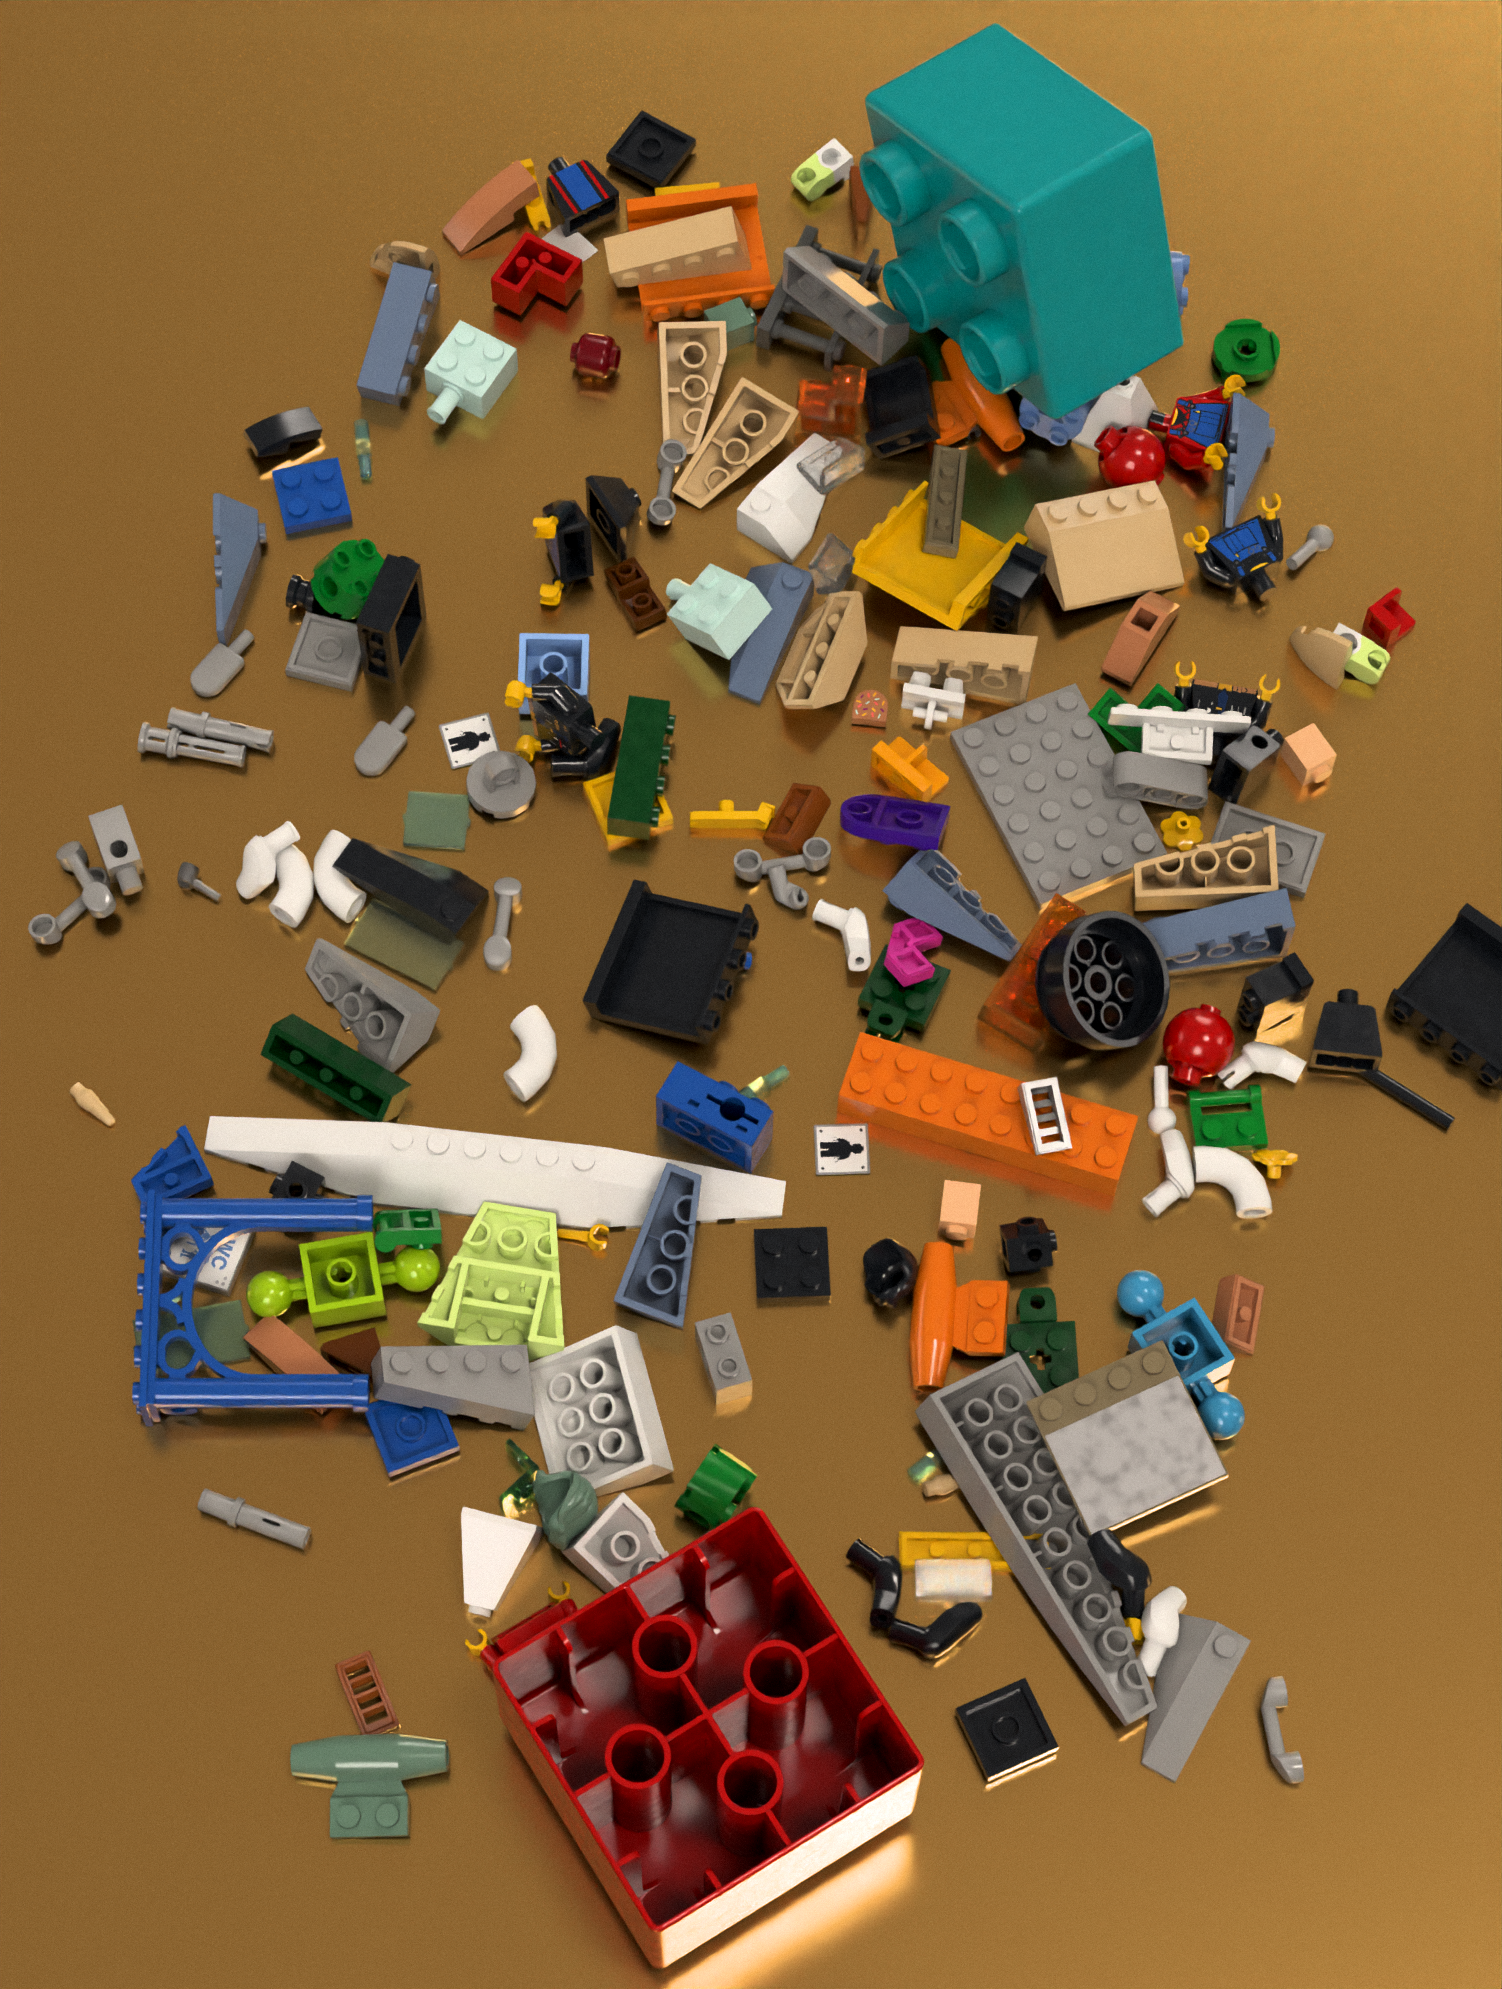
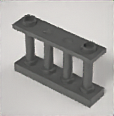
M809 225L805 226L796 247L811 246L817 252L826 254L835 266L861 275L858 283L866 290H869L872 283H878L883 270V265L879 264L880 250L873 248L867 263L822 248V244L818 243V228ZM782 274L757 326L756 346L769 350L773 340H779L782 337L825 352L824 370L830 372L835 360L841 361L845 353L847 343L844 341L846 338L837 331H834L831 339L828 340L785 325L783 319L786 313L791 314L793 311L819 321L822 320L782 289Z

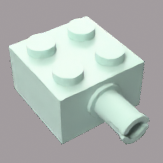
M459 320L424 368L426 390L438 396L431 407L427 409L429 418L438 424H445L451 412L458 406L484 419L518 372L517 349Z
M711 563L701 572L692 585L675 578L669 582L666 588V595L670 596L669 599L677 601L667 615L684 638L728 660L731 659L772 610L754 583Z

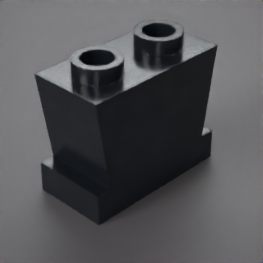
M1018 542L1015 543L1010 556L991 583L987 618L996 626L1018 632L1031 606L1042 592L1047 556Z
M1295 952L1284 957L1281 962L1254 973L1245 979L1237 1006V1013L1242 1023L1247 1027L1250 1026L1256 1035L1288 1016H1294L1305 1010L1314 979Z

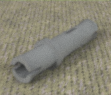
M172 707L167 720V729L170 730L173 727L179 728L182 732L195 734L199 738H213L265 750V752H270L274 738V730H266L211 717V713L204 711L202 714H197Z
M205 1488L198 1502L197 1509L199 1511L224 1519L229 1526L236 1528L240 1525L300 1549L305 1548L311 1534L310 1527L246 1504V1499L241 1497L235 1500Z

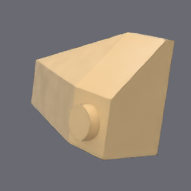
M726 321L659 322L657 350L663 443L671 439L681 442L686 448V456L695 454L700 446L727 356Z
M741 377L674 486L672 493L701 510L781 443L800 411Z

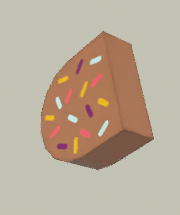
M876 690L860 692L854 700L851 724L886 727L888 713L886 697Z

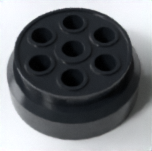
M1119 911L1098 912L1078 917L1067 923L1042 950L1035 974L1037 999L1042 1013L1051 1027L1064 1038L1094 1050H1115L1134 1046L1145 1041L1159 1027L1168 1006L1170 991L1169 973L1160 945L1148 928L1139 920Z

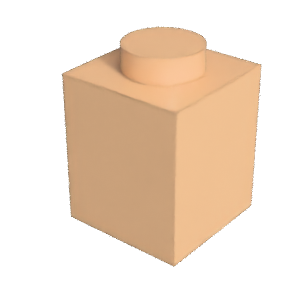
M1314 723L1284 738L1280 753L1302 786L1312 781L1315 783L1321 782L1330 776L1337 756Z
M951 1180L944 1181L938 1234H944L952 1240L974 1238L981 1184Z

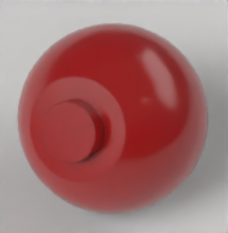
M1109 425L1095 440L1094 447L1100 451L1098 457L1099 471L1104 481L1110 487L1118 488L1155 480L1158 486L1164 479L1165 451L1158 437L1151 431L1139 426H1126L1117 430L1112 425Z
M1201 1004L1200 1008H1188L1179 1012L1170 1020L1163 1034L1162 1046L1167 1062L1174 1068L1171 1076L1172 1079L1185 1085L1199 1087L1201 1078L1215 1076L1229 1064L1234 1053L1235 1038L1228 1021L1220 1016L1221 1010L1210 1005Z

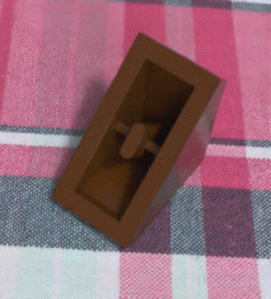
M375 1327L323 1343L320 1348L321 1355L330 1365L348 1374H369L370 1385L373 1386L371 1362L380 1348Z

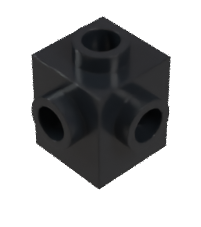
M292 1161L284 1175L279 1173L276 1176L269 1193L273 1195L272 1198H325V1196L321 1195L326 1185L325 1177ZM296 1192L302 1193L299 1197L292 1196Z
M1023 1217L1014 1223L999 1225L1002 1256L1010 1273L1019 1271L1034 1273L1042 1270L1043 1267L1053 1266L1052 1252L1057 1251L1056 1235L1054 1230H1048L1043 1218Z

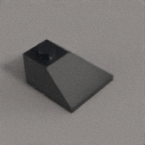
M591 475L585 478L587 514L619 562H623L628 559L637 530L641 500L634 488L629 489L622 478Z

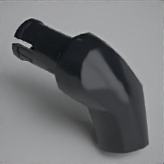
M604 718L597 729L605 734V741L596 751L586 747L585 751L576 756L551 754V776L582 775L583 779L586 778V781L597 778L606 767L617 745L621 733L620 724L610 718Z
M1103 1529L1093 1533L1088 1539L1087 1545L1099 1572L1115 1586L1122 1588V1606L1120 1608L1122 1615L1126 1618H1141L1144 1611L1145 1589L1152 1583L1147 1563L1138 1555L1125 1548L1112 1530Z
M858 1538L849 1548L846 1559L872 1575L871 1625L879 1628H889L894 1623L900 1603L902 1565L893 1554L891 1556H884Z
M968 1598L947 1609L927 1627L895 1618L890 1629L889 1641L919 1649L924 1658H938L955 1646L981 1622L982 1610L974 1600Z

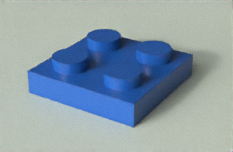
M338 457L272 470L286 534L352 521Z
M378 1400L369 1404V1412H364L389 1477L460 1451L447 1414L442 1413V1410L426 1406L417 1408Z

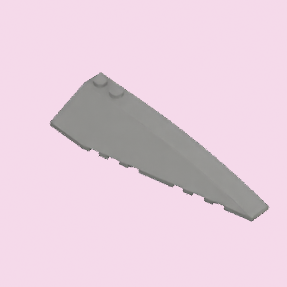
M1017 1352L930 1394L915 1410V1413L992 1541L1037 1609L1124 1726H1127L1153 1712L1158 1707L1142 1661L1137 1660L1132 1645L1135 1641L1130 1627H1126L1120 1611L1122 1603L1118 1591L1113 1590L1111 1582L1099 1572L1087 1545L1090 1537L1027 1408V1401L1044 1393L1021 1355ZM1035 1533L1043 1534L1038 1540H1027L1023 1537Z

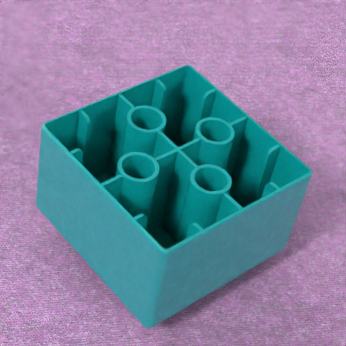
M997 23L991 24L871 91L866 96L865 106L874 148L862 154L859 169L863 186L872 204L883 218L891 224L897 257L888 261L882 271L887 295L894 309L906 317L911 329L918 333H926L937 327L960 345L962 355L969 369L986 390L995 395H1002L1014 389L1048 417L1056 420L1183 346L1184 339L1154 141L1147 128Z

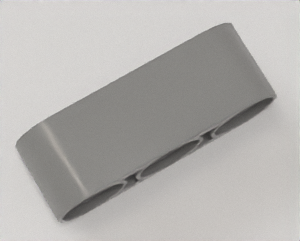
M1121 752L1113 757L1114 793L1123 797L1183 809H1200L1208 804L1207 769L1198 764L1139 752Z

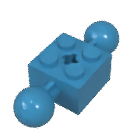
M1146 1270L1129 1272L1121 1279L1118 1285V1302L1125 1312L1135 1317H1143L1147 1324L1131 1333L1127 1348L1132 1354L1163 1340L1189 1394H1194L1200 1403L1197 1410L1210 1437L1217 1440H1225L1235 1436L1241 1430L1245 1421L1243 1405L1234 1395L1227 1392H1218L1213 1384L1215 1381L1230 1374L1235 1360L1234 1356L1195 1297L1166 1313L1162 1307L1164 1287L1160 1279L1155 1274ZM1176 1350L1179 1354L1186 1353L1187 1356H1180L1174 1351Z

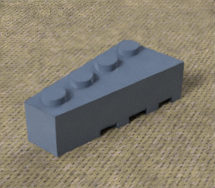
M393 262L356 385L361 397L400 406L402 397L408 395L411 386L410 376L414 365L416 366L418 363L420 349L440 297L439 285L436 284L432 271Z
M1287 888L1173 916L1155 917L1142 923L1153 934L1160 945L1167 963L1168 973L1286 957L1296 927Z
M666 1163L613 1300L614 1304L681 1330L684 1329L702 1175L671 1163Z

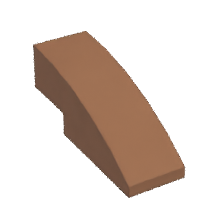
M516 160L480 188L456 212L442 229L443 234L462 256L515 220L514 212L540 196L536 180L521 162Z
M275 1316L264 1317L242 1338L276 1374H340L308 1343ZM329 1408L315 1409L323 1415Z

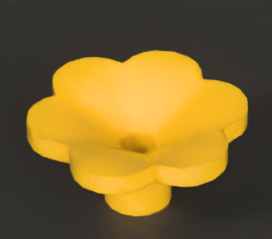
M1176 811L1172 814L1171 818L1164 819L1160 825V830L1164 834V845L1169 848L1176 847L1180 852H1186L1191 850L1193 845L1200 844L1203 840V832L1200 830L1201 821L1199 818L1187 816L1182 811Z
M1261 1149L1257 1150L1256 1153H1252V1160L1267 1165L1266 1177L1280 1178L1281 1166L1291 1165L1298 1158V1155L1288 1153L1285 1150L1271 1151Z

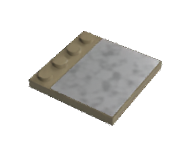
M1163 1340L1026 1402L1027 1408L1089 1537L1103 1529H1117L1229 1477V1473Z

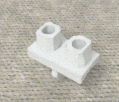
M914 671L909 683H904L901 708L913 710V717L925 719L924 729L931 730L933 720L946 723L948 717L962 719L966 694H963V681L961 679L946 678L943 690L930 687L931 676L928 673Z

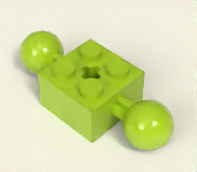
M373 1232L299 1244L304 1277L289 1280L285 1275L277 1271L260 1272L250 1280L246 1289V1300L250 1309L261 1317H278L289 1309L292 1301L308 1299L313 1328L386 1316L382 1285L398 1283L404 1289L412 1292L427 1290L434 1285L439 1277L440 1263L437 1255L430 1248L415 1249L410 1245L403 1248L397 1254L394 1261L378 1264ZM347 1277L346 1282L340 1283V1278Z

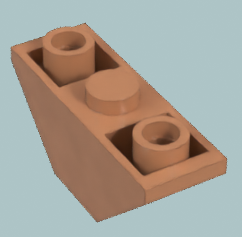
M1149 591L1138 598L1122 622L1103 662L1101 671L1131 686L1181 606L1153 591Z

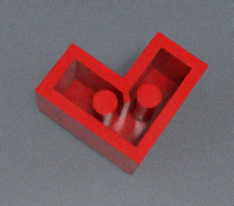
M525 232L491 278L492 302L520 316L537 292L567 306L583 284L582 259Z

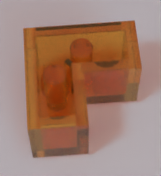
M834 365L832 383H825L817 379L810 381L800 380L796 410L800 411L794 422V432L810 434L815 432L819 435L861 439L868 369L859 368L854 365Z

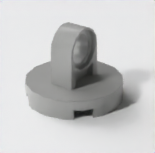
M506 751L488 752L477 758L469 768L466 779L468 799L475 809L481 813L484 810L487 813L494 814V818L499 819L515 817L525 811L536 789L534 770L529 763L517 754Z

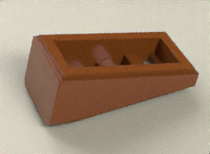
M851 166L849 171V191L857 241H864L867 235L872 202L863 186L859 166Z
M365 1651L335 1664L336 1673L362 1735L384 1734L400 1727L371 1651ZM366 1668L369 1669V1672L348 1680L347 1676ZM374 1681L375 1687L354 1695V1689ZM380 1696L381 1702L360 1710V1704ZM386 1711L387 1717L366 1725L364 1719Z

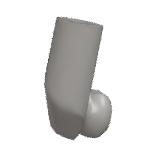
M784 864L767 869L774 897L778 902L795 910L802 909L808 904V893L803 888L788 881Z

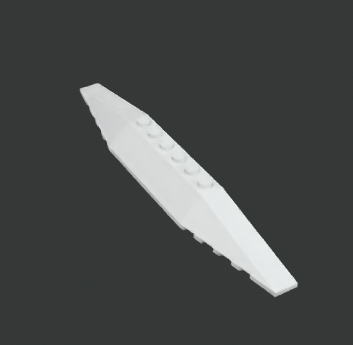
M210 1116L204 1152L245 1165L253 1164L277 1175L279 1173L285 1174L290 1163L294 1161L324 1176L326 1182L324 1187L335 1190V1193L348 1197L352 1195L356 1197L357 1195H373V1205L399 1209L438 1208L439 1213L475 1217L482 1203L490 1202L556 1213V1225L558 1227L590 1230L596 1224H603L607 1227L626 1226V1229L642 1228L667 1162L702 1175L697 1221H700V1223L717 1222L718 1219L735 1218V1221L782 1218L786 1181L607 1147L388 1122Z

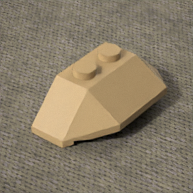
M832 591L825 598L826 602L818 607L799 628L775 684L782 698L783 705L787 709H817L845 699L868 644L863 596L860 591Z

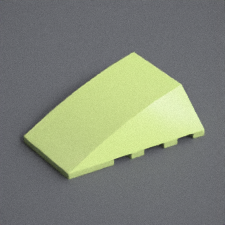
M483 1202L462 1240L461 1248L457 1255L453 1256L443 1281L435 1289L426 1312H423L418 1320V1327L448 1346L527 1345L529 1361L563 1351L564 1335L556 1213Z

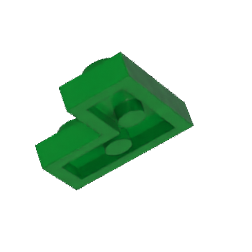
M1159 683L1155 685L1138 706V709L1148 710L1156 706H1166L1178 712H1182L1186 708L1180 700ZM1109 688L1088 715L1129 751L1141 753L1142 727L1108 724V715L1111 707H1117L1119 704H1130L1115 690Z

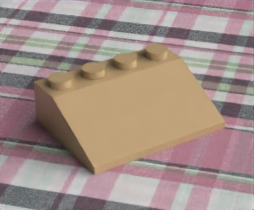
M1155 480L1035 504L1024 526L1033 549L1047 556L1045 574L1063 611L1142 595L1149 591L1156 592L1180 587L1185 582L1169 509Z

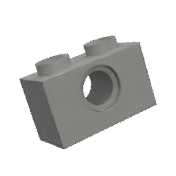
M731 1312L695 1322V1340L716 1405L752 1395V1377Z

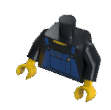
M1271 493L1272 506L1270 509L1265 505L1264 496L1258 498L1256 506L1261 512L1265 513L1266 517L1263 519L1260 515L1255 516L1209 538V532L1204 526L1195 527V532L1198 535V541L1195 540L1191 532L1184 535V543L1188 547H1195L1194 556L1203 576L1207 580L1223 588H1228L1235 595L1253 589L1260 600H1266L1276 593L1277 587L1271 579L1277 575L1279 564L1283 560L1284 541L1280 517L1275 514V511L1281 506V498L1278 494Z
M559 499L548 504L542 509L543 518L535 517L533 520V526L537 527L534 538H545L547 550L557 572L552 579L553 585L542 583L540 588V595L542 596L540 604L558 606L562 591L566 590L573 580L594 576L590 523L575 500Z

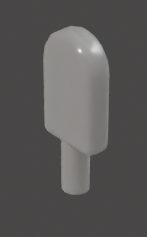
M244 629L229 647L222 643L216 644L191 673L190 683L192 689L203 697H211L221 692L244 666L245 662L240 654L255 639L253 634Z
M404 706L390 725L384 721H379L354 754V763L357 770L367 776H375L381 774L407 743V736L402 731L415 716L413 709Z

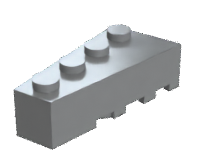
M527 1345L385 1346L379 1348L371 1362L374 1398L417 1408H422L423 1406L442 1410L444 1414L456 1416L457 1413L476 1417L481 1422L511 1425V1428L522 1431L525 1430L535 1415Z

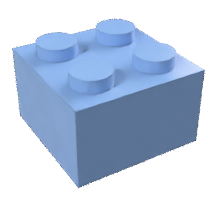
M520 633L518 681H521L527 687H532V684H538L549 673H553L589 702V634ZM524 697L522 706L518 708L519 714H530L527 697Z

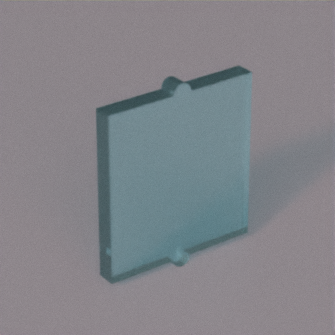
M409 791L407 811L402 816L405 823L403 846L465 850L467 827L471 825V820L468 818L470 804L468 795Z

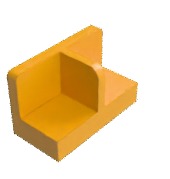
M897 737L889 745L881 740L872 748L871 766L911 800L929 802L949 781V777L927 759L928 748L924 744L915 749L902 737Z

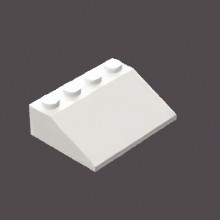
M615 1325L567 1346L563 1351L529 1363L534 1417L549 1474L561 1471L577 1472L591 1483L596 1495L601 1496L643 1485L674 1471L637 1333Z

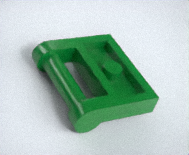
M1259 1084L1248 1085L1247 1089L1200 1093L1199 1089L1187 1090V1106L1194 1146L1228 1148L1233 1152L1267 1149L1268 1138L1262 1106V1092ZM1249 1103L1250 1110L1246 1112L1202 1115L1201 1107Z
M438 1208L381 1210L373 1216V1228L376 1231L374 1243L375 1247L381 1252H390L396 1245H411L415 1249H429L434 1244H442Z

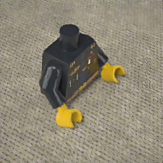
M1180 661L1174 664V673L1179 678V683L1175 684L1174 696L1186 706L1182 712L1194 708L1204 709L1208 712L1207 714L1237 711L1241 712L1242 716L1251 717L1249 729L1252 726H1258L1261 729L1266 726L1273 705L1271 696L1281 687L1279 678L1275 689L1270 691L1264 687V680L1267 674L1262 676L1259 682L1262 693L1261 696H1257L1258 690L1216 682L1193 679L1191 685L1189 684V679L1196 673L1194 662H1190L1191 670L1189 674L1184 676L1179 672ZM1213 732L1211 764H1217L1222 750L1242 734Z
M549 673L538 684H532V687H527L518 680H513L507 685L505 704L508 707L520 708L524 697H527L534 734L540 739L536 740L530 735H522L518 739L515 751H520L519 756L528 763L533 760L536 751L542 750L544 754L563 751L570 756H576L585 747L596 751L603 745L605 734L596 728L591 704L553 673Z

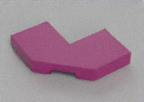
M915 917L895 923L884 966L903 987L932 978L935 968L921 952L941 946L943 936L934 926Z

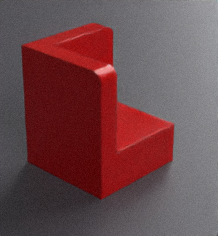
M1398 587L1367 609L1363 626L1385 648L1413 629L1416 623L1399 605L1402 591Z

